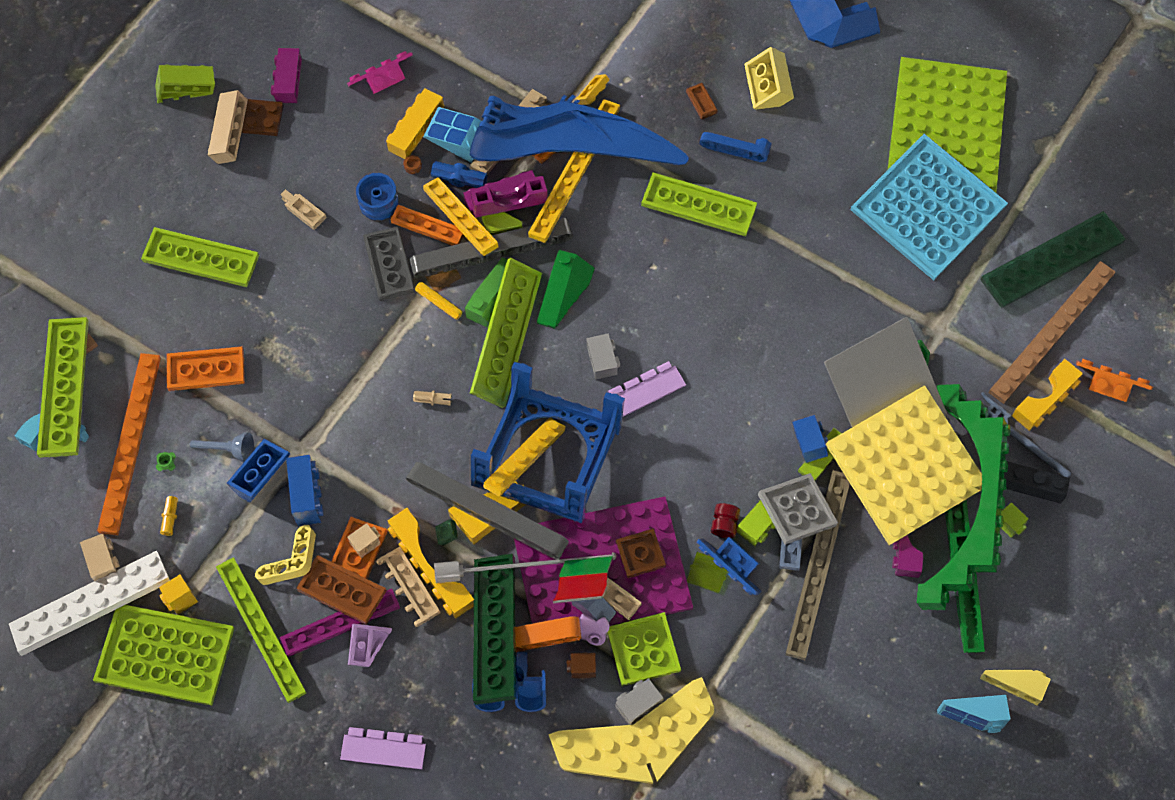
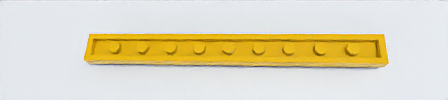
M603 99L598 110L617 115L620 110V104ZM573 152L529 230L528 237L546 243L595 154Z

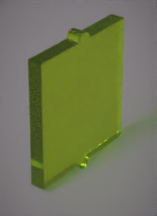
M697 552L693 564L690 565L691 570L687 583L720 593L723 581L727 579V570L724 567L720 568L713 561V557Z

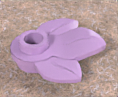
M582 614L580 617L581 639L587 640L595 646L602 645L606 640V633L610 627L608 620L602 617L595 621L588 615Z

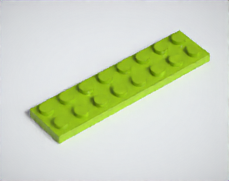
M509 258L505 266L470 394L501 408L506 407L511 389L512 366L514 362L518 363L542 276L541 272L513 258Z
M87 317L49 319L37 446L39 458L78 455L89 322Z

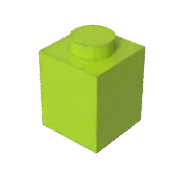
M1012 502L1002 510L1001 515L1003 516L1004 524L1000 528L1011 538L1016 533L1020 535L1027 528L1025 524L1029 519Z

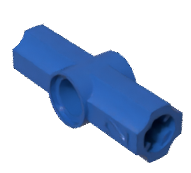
M435 161L431 170V177H438L441 180L449 181L456 187L467 185L479 188L487 183V173L471 170L462 163L450 165Z

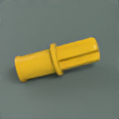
M169 496L166 498L164 513L161 514L163 520L160 534L173 535L174 522L177 519V497Z

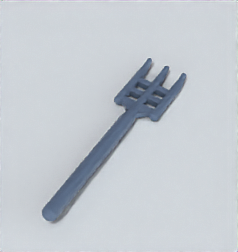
M982 392L981 394L984 399L991 404L988 407V415L991 418H995L1002 413L1008 424V418L1011 417V414ZM993 408L997 409L995 414L992 412ZM1010 425V435L1059 474L1065 477L1071 476L1070 471Z

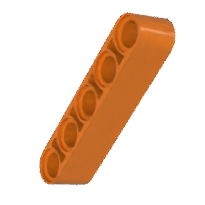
M571 616L515 627V651H525L580 640L582 638L580 618Z

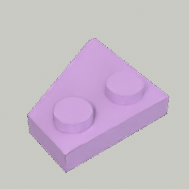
M352 624L348 665L369 667L377 652L383 646L384 641L391 633L392 628Z

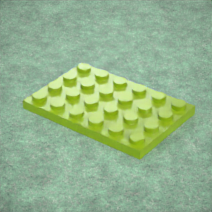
M123 605L115 609L93 681L95 683L212 706L235 628L231 625Z

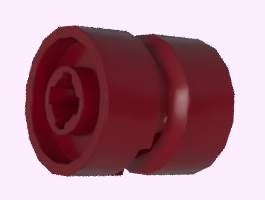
M717 504L714 511L715 519L712 521L710 532L720 538H735L737 531L736 523L739 520L740 509L731 504Z

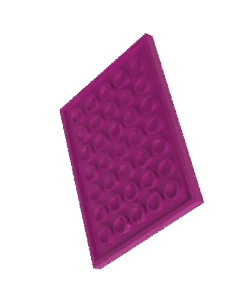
M666 496L585 513L582 523L565 517L538 523L562 535L569 541L560 559L611 555L612 552L616 554V559L612 560L607 577L639 600L641 606L630 620L616 611V614L609 622V626L664 612L665 615L693 609ZM654 528L666 567L627 578L616 545V539ZM514 538L519 563L556 560ZM564 563L520 567L532 624L571 616L580 618L584 614L572 605V601L553 603L558 592L559 576Z

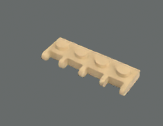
M400 546L376 561L378 565L386 562L390 569V572L385 575L386 579L389 580L395 577L401 587L395 591V594L399 596L405 593L411 604L406 606L405 610L410 612L414 609L420 619L414 622L416 627L440 614V610Z

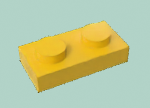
M606 74L595 75L576 98L580 101L578 104H592L598 93L606 88V84L610 80Z

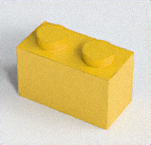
M181 575L159 587L162 592L159 595L169 611L174 610L177 615L198 603Z

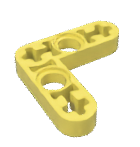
M303 525L298 528L295 533L292 557L259 567L255 573L257 580L262 585H268L306 575L311 568L316 533L309 525ZM307 547L303 553H300L303 548ZM287 567L283 573L279 574L283 568Z

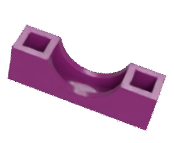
M543 176L525 179L520 186L504 192L493 191L490 187L471 190V205L475 218L545 204L547 200V188Z
M908 535L893 543L896 557L893 556L892 568L895 569V575L919 578L922 573L923 552L917 550L911 544Z

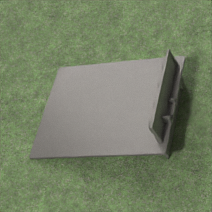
M908 317L865 338V340L824 362L851 427L856 426L924 385L947 421L950 422Z

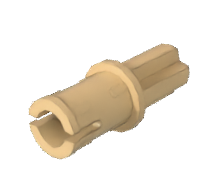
M434 390L432 392L414 391V402L429 403L431 406L434 404L451 406V401L443 399H452V394L435 393Z

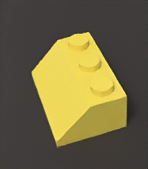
M769 47L744 64L754 109L781 107L794 98L785 53Z

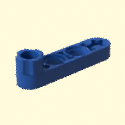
M710 132L702 133L699 144L704 148L757 162L767 161L772 143L765 138L757 139L756 143L753 144Z

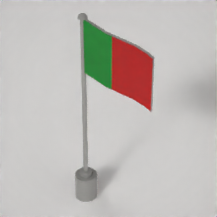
M612 552L611 555L463 569V565H459L458 561L434 563L435 582L460 581V577H464L465 572L564 563L559 576L558 592L553 603L601 599L607 588L608 570L612 560L616 559V554Z

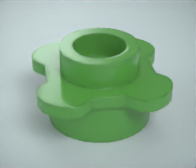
M163 452L156 456L158 463L156 469L158 471L166 469L172 471L175 469L174 459L176 455L173 452Z

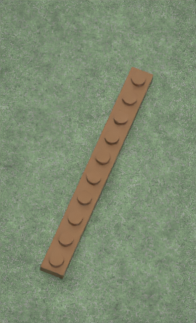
M1100 261L989 390V394L1005 404L1114 276L1115 271Z

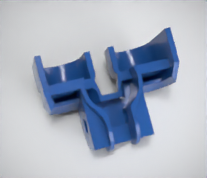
M517 652L515 705L520 710L536 712L546 706V674L542 670L541 677H528L527 652ZM505 701L478 704L475 707L484 712H496L504 708Z

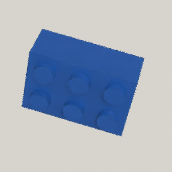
M310 455L286 458L291 513L297 525L321 523V516H324L323 505L320 503L322 492L318 484L320 473L319 468L316 466V461H312Z

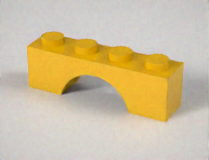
M1064 359L1048 378L1052 385V394L1042 399L1028 396L1015 409L1012 417L1029 431L1034 426L1038 428L1045 420L1043 417L1046 414L1051 415L1057 408L1055 404L1058 401L1062 403L1069 395L1067 392L1071 388L1075 390L1081 383L1079 379L1083 373Z

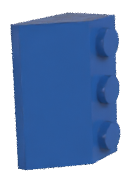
M263 439L227 482L228 486L239 497L250 503L285 462L286 458L290 456V453Z

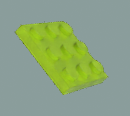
M665 612L609 627L607 634L622 687L635 684L640 680L646 681L648 678L650 680L681 672Z

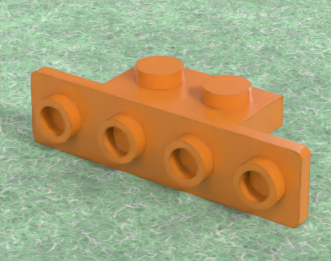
M1082 359V361L1077 360L1076 362L1077 366L1095 371L1088 388L1091 391L1127 402L1133 384L1149 390L1153 388L1149 384V380L1138 377V380L1130 378L1131 374L1122 371L1117 374L1111 372L1112 368L1101 365L1099 368L1093 366L1094 362Z

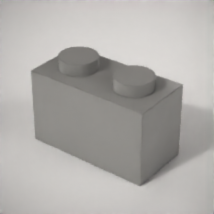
M609 333L586 338L587 350L595 380L618 375L620 361L618 356L615 357L613 351L616 350L614 340H610Z
M649 678L646 681L640 680L633 686L634 689L628 694L624 692L616 699L615 707L628 725L635 724L663 703L662 695Z

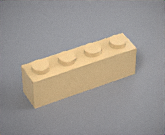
M238 90L220 93L208 149V156L217 164L234 162L237 158L248 99Z

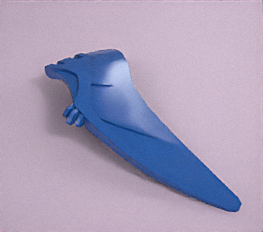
M573 94L567 101H565L567 96L563 95L560 102L541 107L515 106L505 103L496 96H490L488 106L485 107L482 116L483 121L480 122L470 148V156L473 159L489 162L513 160L544 152H582L674 165H686L689 160L686 153L633 121L602 110L578 104L580 102L578 99L572 103L576 97Z

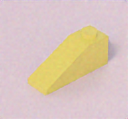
M985 670L980 677L981 680L1035 705L1042 701L1051 680L1046 677L1045 673L1038 670Z

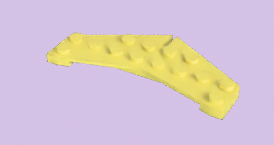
M701 677L691 681L633 725L562 730L549 734V738L559 765L564 771L653 784L647 765L650 764L655 779L658 782L714 714V705Z

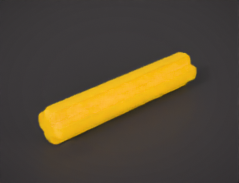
M423 282L417 284L415 287L416 292L452 318L459 319L463 312Z

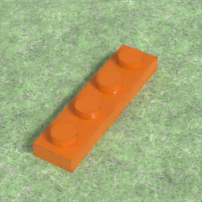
M400 205L397 206L390 219L392 224L452 246L460 244L464 236L455 225Z

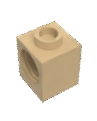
M367 523L347 537L349 543L361 558L380 545L379 532L374 526L370 528Z

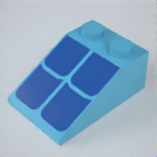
M438 107L423 137L471 163L473 158L470 156V148L481 120L473 116Z
M1006 695L943 700L937 709V714L981 731L988 730V733L1000 732L1011 720Z

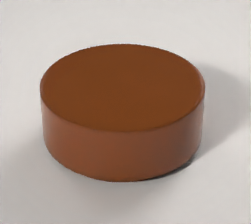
M411 155L405 158L403 164L407 173L416 174L420 172L422 162L418 156Z

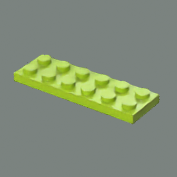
M653 172L641 206L746 237L757 202Z
M154 227L141 259L145 263L247 287L259 258V253Z

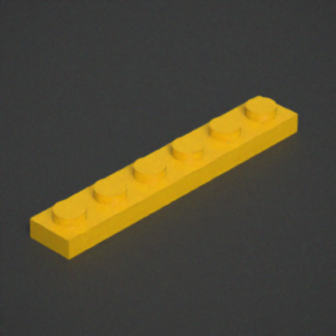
M438 177L423 185L427 195L483 256L499 248L498 242Z
M548 418L484 482L483 487L500 497L564 433L566 426L552 418Z

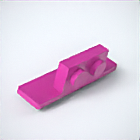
M404 51L396 55L397 59L393 61L387 59L381 62L382 66L377 69L373 66L365 70L366 74L362 76L358 73L350 77V82L347 85L349 87L366 79L373 94L406 79L398 63L411 57L413 54L412 52L407 54Z

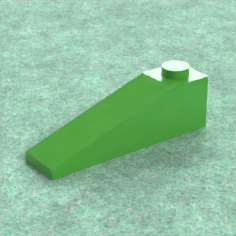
M502 257L474 292L465 307L466 318L488 328L507 259Z

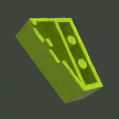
M159 65L155 85L157 103H163V99L173 98L174 101L179 100V97L190 95V98L212 95L215 87L213 66Z

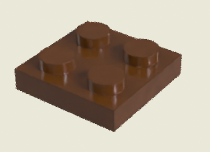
M248 99L242 133L278 136L284 108L283 102Z
M654 528L616 539V545L627 578L666 567Z

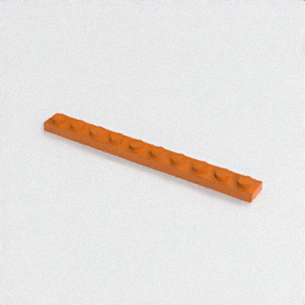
M140 354L97 529L101 534L119 535L161 360L159 355Z

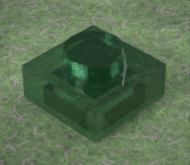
M449 519L435 526L439 545L444 546L458 539L456 522Z

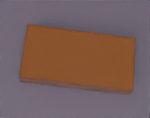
M703 83L686 89V93L701 120L717 114L718 110Z

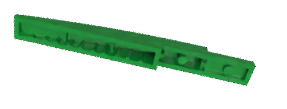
M967 499L945 512L950 560L959 551L970 532ZM974 572L975 583L972 584L971 591H955L964 653L985 652L976 572Z

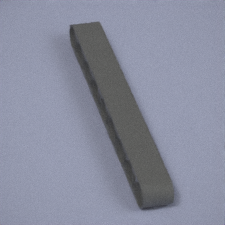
M560 218L546 243L528 237V232L532 227L528 226L493 235L492 237L498 242L499 248L485 256L469 241L415 255L410 258V264L414 277L421 279L571 240L573 234L568 219Z
M416 462L406 477L409 483L551 558L559 560L569 543L562 535L421 462Z

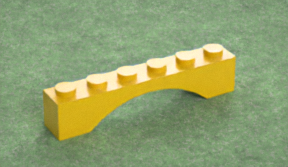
M405 508L387 520L389 524L387 530L393 538H398L400 541L398 545L404 554L409 553L411 556L409 560L414 568L417 569L419 567L422 571L420 575L424 582L432 585L434 596L438 600L440 598L445 603L443 608L449 616L453 614L457 619L474 607V598L462 583L435 582V571L428 564L420 549L419 524L409 509Z

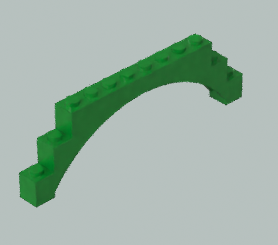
M960 384L937 385V390L946 411L962 424L975 443L982 470L980 505L975 522L959 551L935 576L924 584H918L916 603L922 610H946V603H949L950 598L948 591H971L972 584L975 583L974 572H997V565L1001 563V556L998 551L999 546H1002L1000 527H1003L1004 524L1001 512L1005 508L1003 490H1006V479L1004 478V472L1008 470L1007 460L1005 459L1006 454L1009 453L1007 436H1010V425L1006 423L1004 417L988 418V408H985L981 400L967 401L966 391H963Z

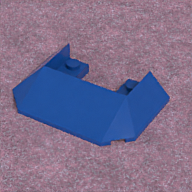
M790 0L807 38L814 42L817 40L825 43V46L829 48L880 33L876 7L870 9L867 2L839 10L835 0Z

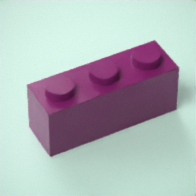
M278 48V55L274 57L276 70H273L274 85H271V95L274 96L276 102L297 103L302 64L300 49Z

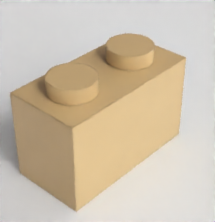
M100 534L80 542L90 576L94 581L117 572V568L120 565L117 557L112 554L111 550H114V546L110 538L107 539L104 534Z

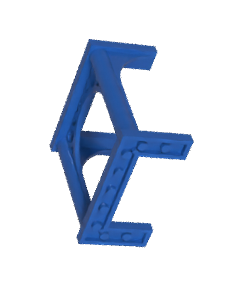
M514 362L511 370V394L490 445L486 453L476 449L472 451L471 486L490 492L483 487L484 482L499 468L513 435L521 426L539 418L560 419L573 425L582 434L587 446L586 460L576 483L568 481L566 485L565 500L513 483L501 496L582 523L585 517L587 501L615 434L619 435L625 398L618 394L606 392L603 400V410L600 412L597 409H591L579 403L564 400L561 397L548 395L543 391L533 390V368L524 363ZM527 406L537 408L538 412L536 414L530 413L527 410ZM587 426L598 428L591 433L585 431Z

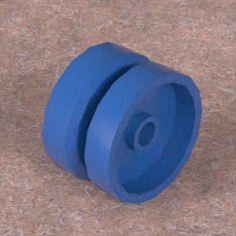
M371 173L364 176L356 187V196L360 210L367 218L384 220L394 214L399 199L395 183L388 175Z

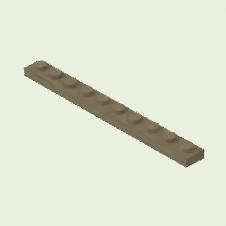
M835 470L832 471L825 500L838 524L836 527L816 533L785 654L786 656L804 661L807 656L850 485L844 473Z

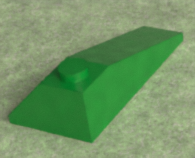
M559 250L552 268L537 324L555 329L568 313L573 303H576L581 293L590 285L595 268L577 254Z

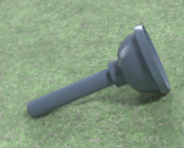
M244 432L228 442L192 440L190 447L227 450L232 452L236 459L244 463L254 451V438L250 432Z

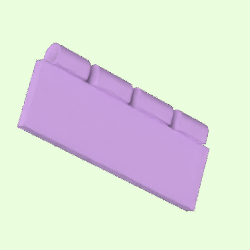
M668 361L656 367L659 374L654 369L641 374V383L635 377L623 383L624 391L620 385L609 390L608 393L618 394L625 398L623 417L685 387L686 384L676 366L672 367Z
M349 727L348 735H344L340 760L423 769L426 744H422V735L408 734L407 742H404L405 733L388 732L386 740L384 739V731L368 729L366 737H363L364 729Z

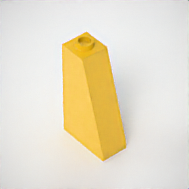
M491 492L483 494L515 512L526 505L503 496L498 497ZM454 506L448 509L451 519L473 545L495 529Z

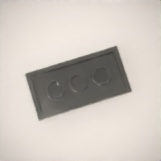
M399 226L364 234L363 238L379 301L415 293Z

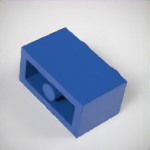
M815 415L792 422L806 463L828 456L826 446L828 439L822 436L824 429L821 421L817 422Z

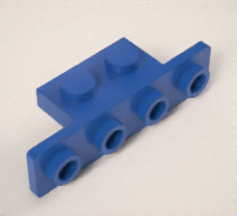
M728 537L718 550L704 538L697 540V543L700 545L699 549L706 555L710 554L717 566L720 568L724 567L729 571L728 575L734 581H740L744 585L743 589L748 594L759 595L762 592L748 579L760 563L732 537Z

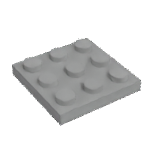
M811 473L760 490L758 493L785 545L836 527L838 524Z

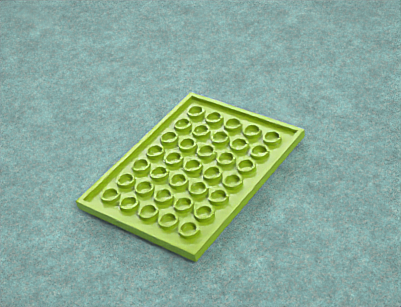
M901 57L887 170L925 134L996 193L1007 71Z

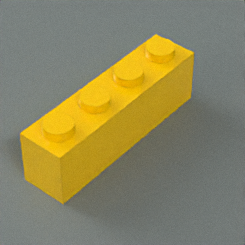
M424 88L416 96L414 104L407 109L404 118L398 121L394 132L388 135L386 140L388 151L403 159L410 156L423 138L437 108H444L443 97Z

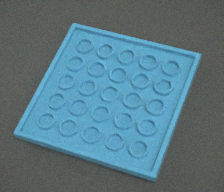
M923 134L851 206L850 210L934 281L1008 203L933 140Z

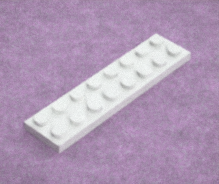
M155 551L118 569L116 573H111L106 577L98 579L9 623L18 653L23 656L158 589L170 581L159 553Z

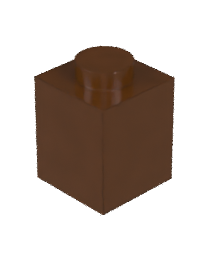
M571 653V660H567V672H571L572 679L596 678L595 653Z

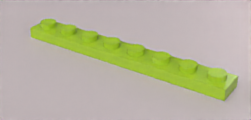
M234 557L216 566L287 702L291 703L307 694Z

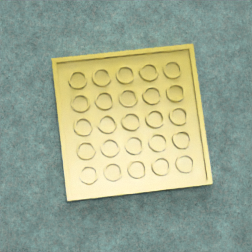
M925 385L826 443L827 448L888 545L893 544L982 490V473Z

